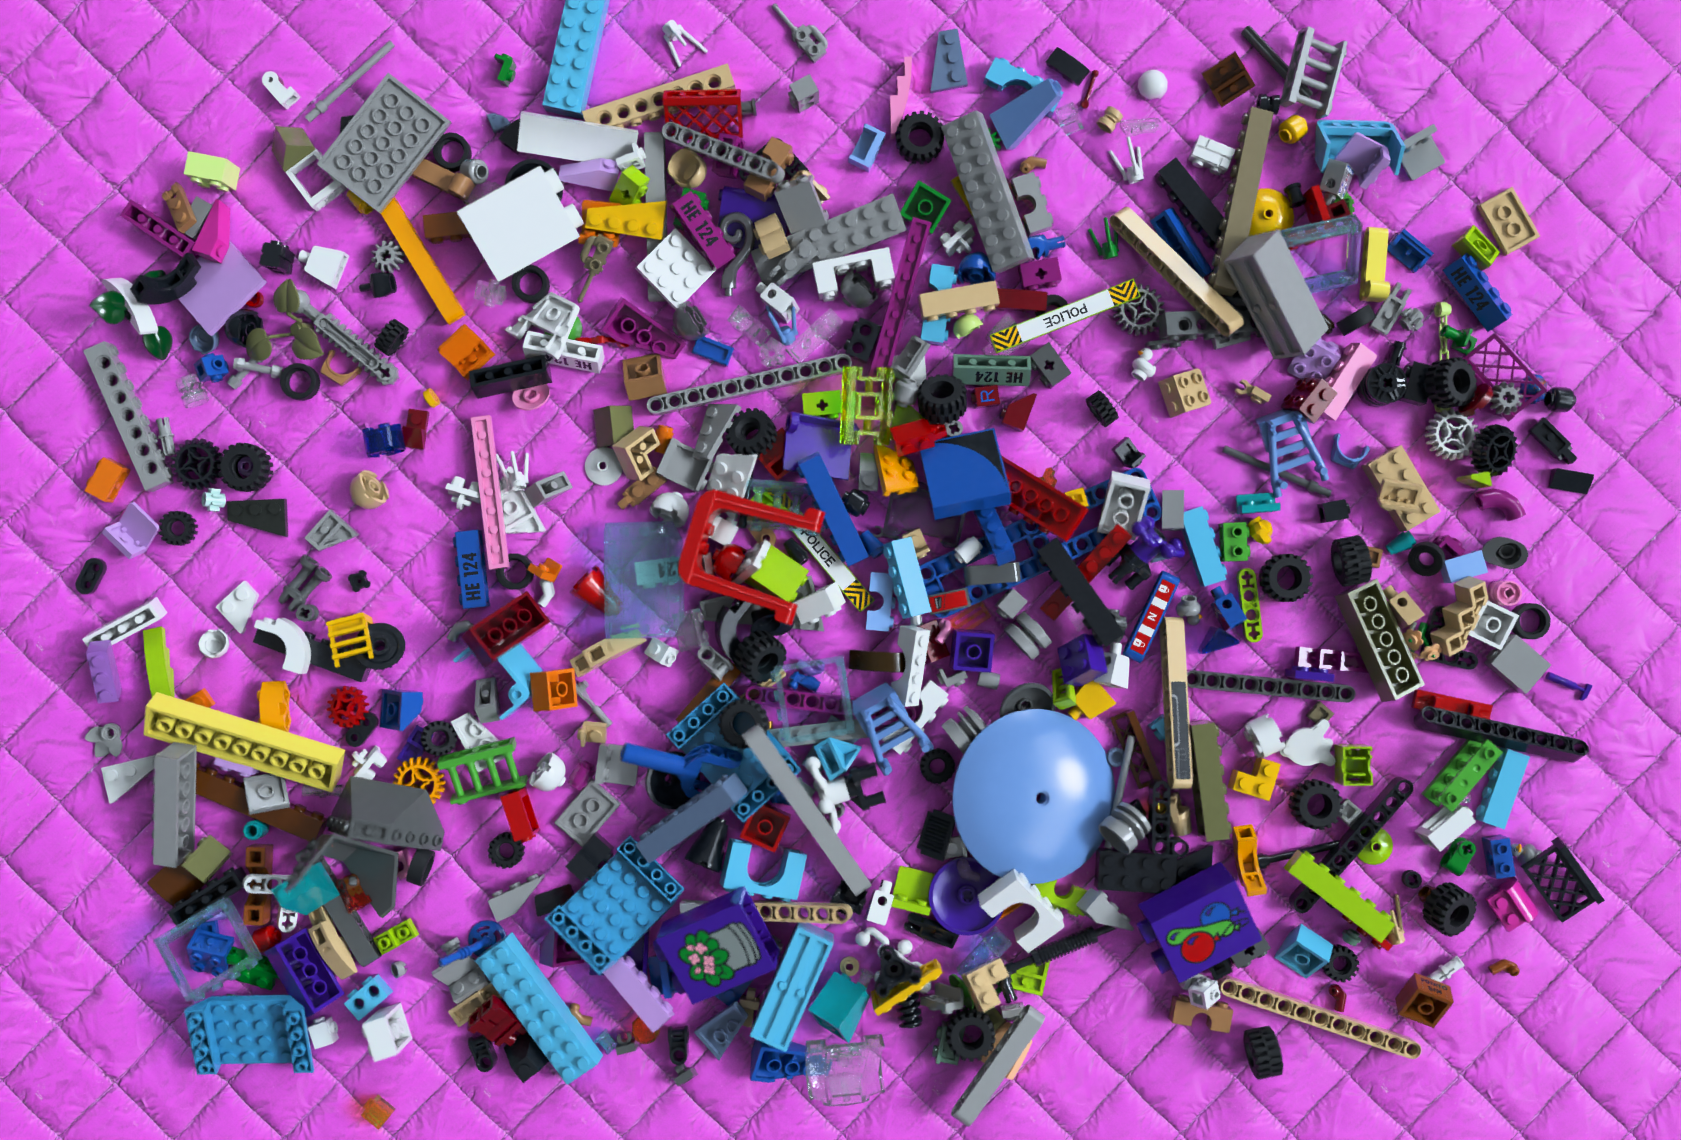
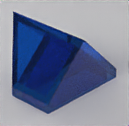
M1211 626L1198 648V653L1206 654L1240 643L1238 639L1220 627Z

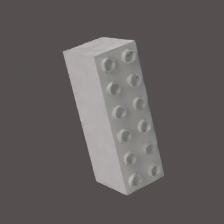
M1279 229L1248 236L1223 261L1274 359L1305 355L1329 329Z

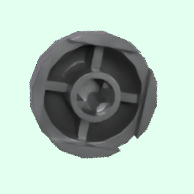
M853 270L845 276L840 286L841 293L844 296L842 300L849 307L851 305L856 308L868 307L878 298V294L876 291L872 293L870 290L872 285L858 272L853 274Z
M686 301L674 312V326L672 328L677 336H681L689 341L698 340L706 336L709 329L705 330L704 326L707 323L700 310L696 306L691 307L689 304L692 302Z

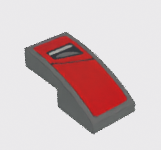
M967 587L927 596L931 615L971 606Z

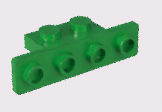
M232 946L227 956V963L236 966L235 980L272 991L276 978H280L268 958Z

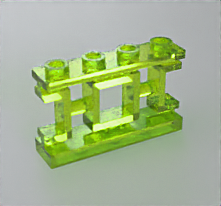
M843 366L840 443L844 445H859L860 435H874L873 444L890 445V425L893 420L891 405L894 401L892 384L895 381L893 368L877 367V377L862 376L863 367ZM856 380L865 381V392H855ZM873 381H882V393L873 392ZM861 396L876 397L875 415H861ZM854 419L864 420L863 430H854ZM871 420H880V431H871Z

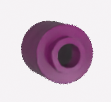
M585 760L578 762L569 777L568 783L581 791L583 787L587 786L595 773L594 766Z

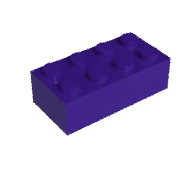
M307 928L300 930L264 952L288 994L304 1007L305 1018L317 1013L345 994L331 969L318 952Z

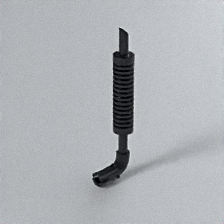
M1104 925L1094 930L1092 926L1082 929V931L1080 930L1075 932V934L1068 935V937L1065 936L1061 940H1055L1054 943L1050 942L1047 946L1043 945L1040 949L1032 950L1029 952L1030 956L1025 959L1006 964L1005 968L1009 976L1000 980L998 985L1002 990L1005 1002L1011 1003V999L1013 1001L1018 999L1011 984L1013 982L1011 975L1016 973V970L1031 964L1039 967L1045 964V962H1051L1052 959H1058L1059 956H1065L1066 953L1070 954V952L1077 951V949L1080 950L1084 946L1091 945V943H1097L1098 936L1113 931L1116 928Z

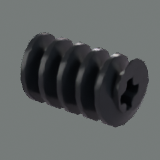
M916 992L910 994L905 1001L896 1004L902 1006L897 1009V1012L903 1013V1015L898 1017V1020H904L903 1023L899 1024L900 1028H914L922 1025L921 1009L918 1008L920 1001L917 1000L919 994Z

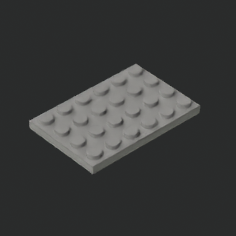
M387 73L317 165L381 214L448 129L451 121L391 74Z

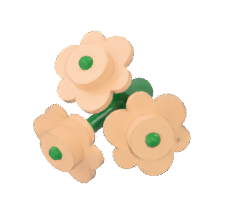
M1425 622L1420 623L1418 630L1408 629L1403 633L1408 648H1411L1410 652L1414 660L1424 658L1425 661L1434 660L1443 651L1439 644H1433L1430 647L1425 638L1428 626ZM1424 643V651L1418 656L1414 652Z

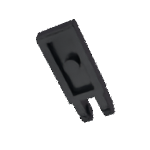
M909 913V921L904 924L906 931L951 949L959 937V934L947 930L940 923L923 918L920 914Z

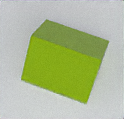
M1472 225L1452 244V247L1461 256L1465 253L1473 256L1481 271L1490 267L1500 253L1475 225Z

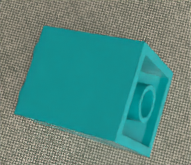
M321 862L314 864L289 892H284L288 885L286 881L271 890L281 907L303 915H308L340 895Z
M834 972L808 1011L819 1025L849 1043L870 996L866 992L867 988L859 982L853 983L852 979L844 973L840 975Z

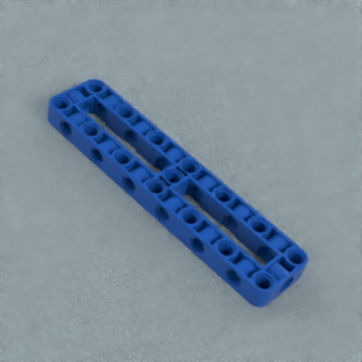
M1132 468L1123 472V474L1127 475L1136 473L1140 478L1148 479L1145 472L1140 468ZM1110 479L1084 490L1089 505L1086 506L1088 509L1104 503ZM1151 487L1142 517L1147 516L1146 512L1150 507L1155 511L1153 519L1156 522L1162 516V509ZM1097 489L1104 491L1102 499L1096 497L1095 492ZM1023 519L1004 527L1012 545L1025 539L1032 556L1019 562L1021 581L966 586L971 606L1050 570L1048 566H1043L1038 560L1039 549L1033 544L1036 538H1040L1043 541L1042 547L1049 543L1047 535L1038 529V524L1034 523L1035 528L1033 531L1026 529V521ZM1098 527L1061 544L1073 560L1092 551L1107 534L1097 532ZM985 537L977 539L983 548L967 564L965 562L958 563L954 556L956 552L953 550L919 566L920 571L923 568H928L931 571L930 578L923 579L927 596L945 592L940 582V577L992 554ZM1079 539L1084 540L1086 544L1083 550L1077 548L1076 544ZM974 587L981 589L982 593L979 598L972 596L971 592ZM965 608L934 615L939 618H945Z

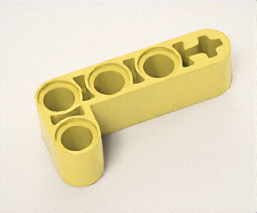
M1367 227L1365 230L1359 292L1360 301L1382 302L1389 296L1390 283L1385 282L1389 235L1387 228Z

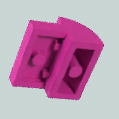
M1511 877L1499 885V890L1485 898L1507 932H1511L1524 922H1531L1538 914V909L1516 877Z

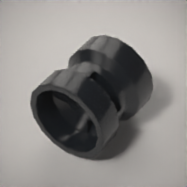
M1259 94L1256 108L1274 112L1273 115H1277L1280 107V96Z

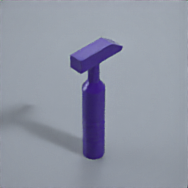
M1551 672L1546 674V679L1572 690L1582 691L1579 698L1581 701L1586 699L1591 691L1592 685L1588 683L1582 688L1577 683Z

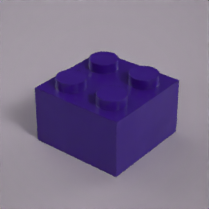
M953 628L949 666L953 670L991 673L995 634L991 631Z
M1082 634L1057 648L1064 684L1081 687L1108 673L1102 645L1099 646L1093 637L1094 635Z

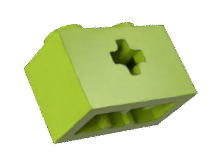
M631 165L621 173L609 201L620 203L621 205L642 203L640 199L648 191L647 185L650 179Z
M840 390L802 394L804 414L819 417L827 416L830 419H838L839 415H842ZM820 402H824L825 405H828V407H825L824 411H821L819 407L817 408V406L820 405Z

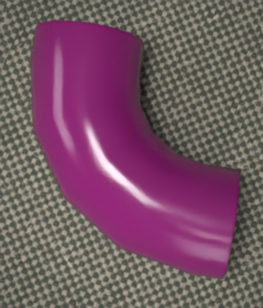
M1492 488L1474 493L1475 502L1482 511L1488 508H1498L1503 512L1507 521L1526 515L1519 500L1507 491Z

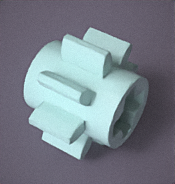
M208 488V492H203L202 506L207 507V511H220V508H224L226 496L224 493H220L221 489Z

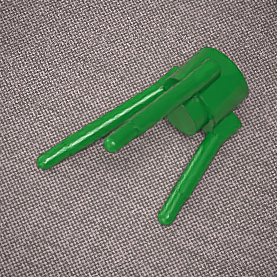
M1107 217L1104 218L1107 242L1102 244V248L1092 229H1088L1097 248L1098 256H1103V260L1117 257L1119 252L1118 233L1114 230L1113 243Z

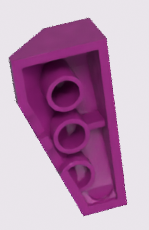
M620 297L601 329L618 342L676 359L686 345L684 341L623 297Z

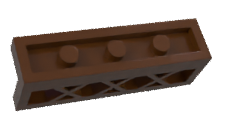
M1130 709L1110 717L1123 751H1125L1126 746L1124 742L1126 735L1136 736L1132 756L1134 752L1141 754L1143 759L1140 766L1133 764L1132 760H1130L1129 767L1138 789L1149 786L1153 779L1158 778L1162 780L1135 711ZM1126 716L1128 721L1126 730L1118 728L1116 720ZM1141 769L1149 773L1151 780L1143 783L1140 782L1139 774Z

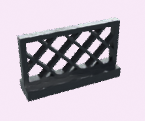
M1556 837L1551 841L1553 843L1552 846L1521 865V867L1558 919L1563 923L1592 903L1596 902L1599 905L1605 900L1568 847ZM1555 852V862H1547L1548 856ZM1534 865H1540L1538 873H1531L1528 869ZM1545 866H1553L1551 875L1543 874ZM1558 867L1566 868L1564 876L1556 875ZM1542 878L1550 879L1548 887L1540 886ZM1555 879L1563 880L1561 888L1553 887ZM1568 881L1576 882L1574 890L1566 889ZM1551 892H1560L1558 900H1550ZM1565 893L1573 894L1571 902L1563 901ZM1578 894L1587 897L1581 903L1576 902ZM1561 905L1569 906L1567 912L1562 915L1559 913Z

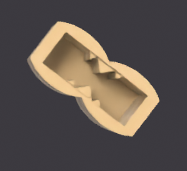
M776 213L754 222L756 228L753 229L757 240L760 239L761 241L759 248L763 256L767 255L770 260L790 251L783 227Z

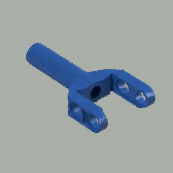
M627 742L623 745L620 753L621 762L677 775L681 781V788L687 797L690 798L701 793L695 788L703 792L705 788L711 785V783L696 780L702 767V762L733 769L739 767L743 760L742 755L738 751L708 743L695 747L684 757Z

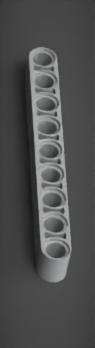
M645 132V175L650 179L647 185L648 191L645 193L646 203L667 201L665 137L662 135V132ZM667 207L662 240L647 238V256L667 237ZM648 282L649 302L666 301Z

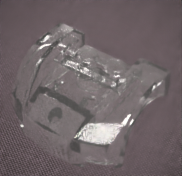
M882 1034L864 1035L863 1042L826 1045L825 1039L806 1041L805 1065L809 1099L822 1101V1104L825 1106H849L867 1102L870 1096L879 1092L884 1093L885 1086L882 1075L881 1055L885 1045Z

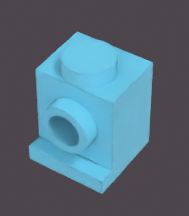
M1162 714L1147 726L1152 730H1156L1153 733L1160 742L1162 740L1165 742L1164 714Z

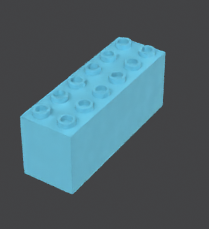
M797 922L753 1021L750 1037L784 1052L787 1051L834 944L833 933L810 923Z

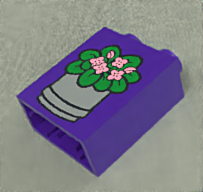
M745 886L663 921L656 940L653 942L654 951L661 962L668 961L674 971L672 973V982L676 991L679 994L686 993L692 1005L775 970L780 954V949Z

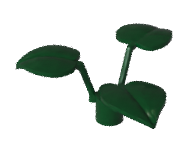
M163 270L149 271L144 274V276L153 278L166 275ZM116 291L105 292L97 296L89 304V307L109 324H118L122 320H129L130 322L131 314L124 306L125 298ZM157 326L158 333L143 334L142 340L145 348L151 355L159 360H165L171 350L173 340L170 332L165 327Z

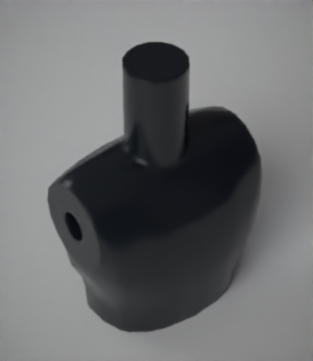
M380 272L370 274V283L360 284L359 289L361 292L372 291L374 298H381L396 293L397 285L392 273Z

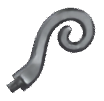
M740 212L729 213L721 220L719 225L724 234L722 237L726 243L729 242L730 244L740 242L743 232L737 229L735 234L730 236L727 233L728 226L733 222H738L745 229V242L742 248L727 264L722 274L721 289H725V296H733V289H736L737 271L748 258L755 243L754 225L749 217Z

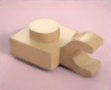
M1240 380L1239 382L1244 385L1243 391L1238 388L1235 389L1236 394H1247L1251 397V401L1259 405L1267 403L1272 396L1262 389L1250 385L1246 380Z

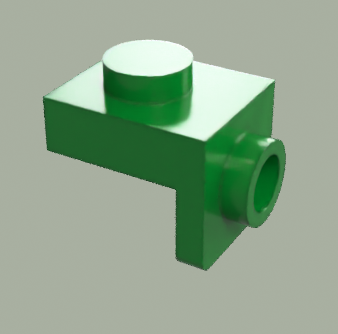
M504 53L502 55L495 54L494 58L496 61L503 65L497 79L501 85L508 87L510 82L512 83L515 79V69L517 66L511 56Z

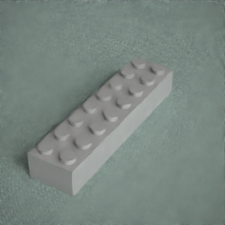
M975 110L941 126L993 272L1001 273L1034 259L983 113Z

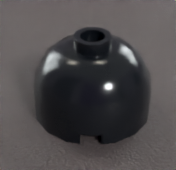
M240 309L233 313L224 324L226 337L233 344L246 348V340L249 333L256 328H263V320L257 315L259 313L249 309Z

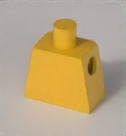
M1093 680L1078 687L1075 691L1076 706L1067 713L1074 720H1077L1082 714L1090 720L1114 706L1116 702L1099 683Z

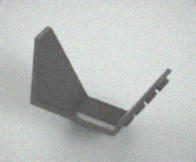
M350 776L326 824L328 831L348 838L441 851L445 833L427 790Z
M334 833L322 834L317 840L312 839L306 846L308 850L299 858L301 861L294 867V873L287 879L286 883L288 885L284 892H289L304 877L317 859L323 855L345 863L351 874H355L358 877L365 896L379 917L384 918L395 908L399 853Z

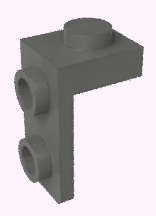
M1179 323V328L1183 331V326ZM1179 338L1178 341L1168 342L1167 339L1149 341L1145 343V348L1150 347L1151 350H1160L1162 346L1169 345V348L1181 347V344L1185 342V338Z

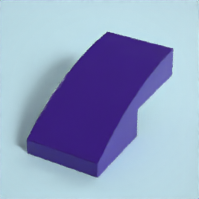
M416 725L408 737L406 745L397 757L401 762H409L411 757L415 761L418 756L422 757L425 752L420 742L421 732L424 730L422 727Z

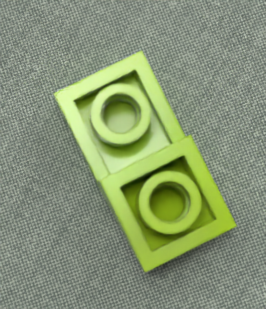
M408 918L375 936L373 939L383 955L418 936L419 933L411 918Z

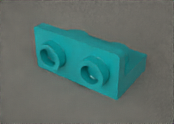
M1274 493L1236 495L1237 514L1281 511V504L1275 503Z

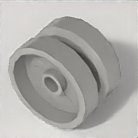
M1023 611L1016 617V621L1022 629L1010 623L1003 630L1028 658L1033 660L1039 655V650L1034 645V642L1041 648H1046L1052 641L1044 629Z

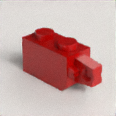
M926 419L890 428L891 441L898 457L935 447L934 441L947 436L945 425H940V423L930 425Z

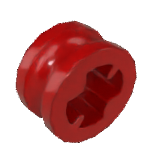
M260 292L255 294V296H258L257 302L254 303L249 300L246 304L252 308L262 306L264 297Z

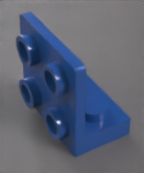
M196 929L186 947L191 969L196 972L211 973L216 977H228L227 956L235 942L234 937Z

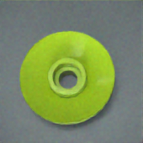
M1367 827L1360 831L1361 835L1366 833ZM1381 828L1357 855L1358 858L1370 865L1385 862L1393 850L1391 836ZM1377 843L1378 849L1374 850L1373 845Z

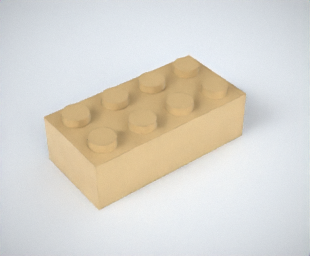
M1402 445L1389 449L1361 466L1377 494L1383 478L1421 484L1423 486L1418 502L1419 513L1412 512V514H1406L1395 509L1388 511L1400 532L1408 531L1441 512Z

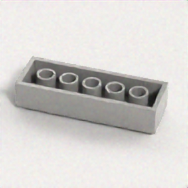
M173 742L155 755L153 759V766L155 767L153 777L154 794L152 798L154 803L152 820L154 821L152 838L154 839L152 849L154 865L176 868L183 862V859L189 852L193 853L195 851L197 745Z

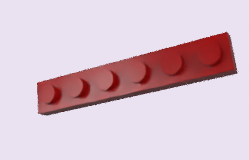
M1117 523L1077 566L1089 583L1132 538V535L1120 524ZM1061 585L1040 607L1053 621L1072 602L1069 596L1065 598L1060 591Z

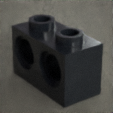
M860 317L859 322L855 321L851 332H854L852 338L847 339L844 345L845 354L867 364L882 326ZM868 327L871 333L864 336L860 333V329ZM860 344L863 347V351L855 353L852 349L853 346Z

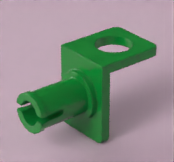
M1444 325L1440 332V336L1453 341L1450 348L1464 355L1472 351L1477 342V338L1471 336L1473 331L1471 328L1456 330L1449 325ZM1468 341H1469V342H1470L1469 348L1466 349V350L1463 349L1462 347H1466V346H1467V343H1468Z

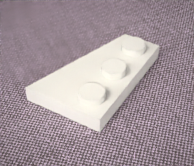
M469 712L451 721L465 749L500 741ZM502 754L494 756V763H497L505 757L502 756ZM483 759L477 760L474 763L478 772L488 768L486 761Z

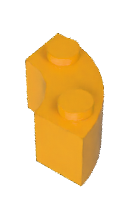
M286 681L262 682L261 690L257 691L260 710L258 723L289 732L292 720L289 711L290 691Z

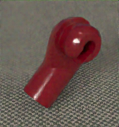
M1332 984L1329 987V994L1336 1000L1334 1010L1344 1012L1347 994L1339 985Z

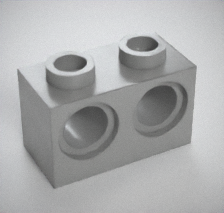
M810 74L789 85V102L793 109L797 108L799 113L819 103V90Z
M1009 589L994 606L997 608L996 612L1003 619H1007V617L1013 619L1028 601L1016 590Z

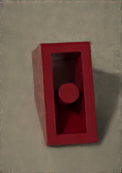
M1030 394L1009 404L1006 409L1003 408L999 419H1002L1001 425L1023 432L1037 394Z

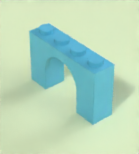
M729 838L719 882L725 891L731 892L745 886L750 896H754V893L761 894V897L772 899L773 896L780 897L779 899L785 902H790L791 899H798L807 859L806 853L800 850L784 848L780 869L776 876L766 882H755L750 879L747 871L752 845L748 841Z

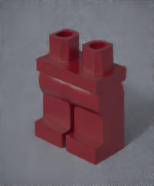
M494 994L482 1004V1007L480 1006L474 1011L468 1020V1031L473 1034L475 1032L481 1033L489 1041L495 1042L497 1046H501L503 1043L511 1046L517 1039L515 1032L521 1035L527 1032L507 1003Z

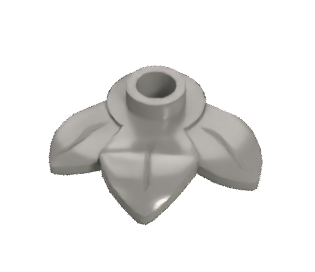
M108 723L103 727H94L85 736V740L96 742L95 757H103L109 753L117 757L123 747L120 739L121 728L115 723ZM111 729L114 730L113 736L110 734Z

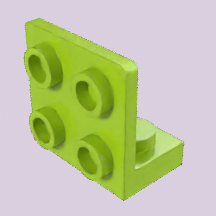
M900 865L892 894L894 898L891 907L929 916L931 907L928 894L934 873Z

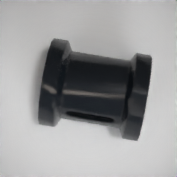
M1293 183L1284 188V192L1290 200V208L1302 206L1307 202L1300 190V183Z

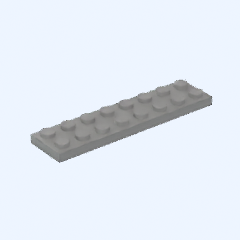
M892 193L826 220L827 224L804 229L787 236L786 239L790 251L770 260L767 255H762L760 248L752 250L751 254L761 280L767 285L771 282L776 284L780 278L786 275L781 269L776 276L772 278L767 276L805 238L812 243L819 254L796 275L813 269L812 263L843 257L907 231L894 194Z

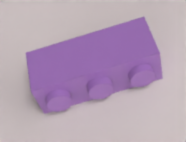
M111 640L90 642L86 656L97 702L119 701L122 687Z

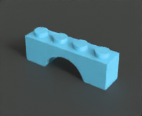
M995 57L983 83L1001 92L1004 88L1011 85H1019L1030 90L1044 80L1036 75L1031 76L1021 67L1010 65V62L1004 58L998 59ZM1058 101V102L1056 103V105L1046 114V116H1048V117H1050V118L1052 117V115H1053V113H1054V111H1055V109H1056V107H1057L1059 101Z
M932 264L928 286L934 291L951 289L952 284L956 285L957 273H954L955 267ZM946 316L938 317L939 320L933 322L924 320L920 339L929 344L942 346L943 342L948 340L949 330L946 329V322H950L951 318L946 319Z

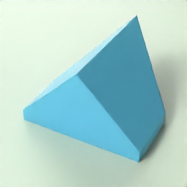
M831 737L814 746L829 781L847 772L862 748L861 746Z

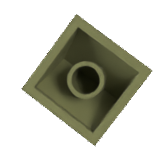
M275 126L272 152L283 171L286 172L316 148L303 128Z
M606 406L593 410L597 448L612 447L634 430L632 406Z

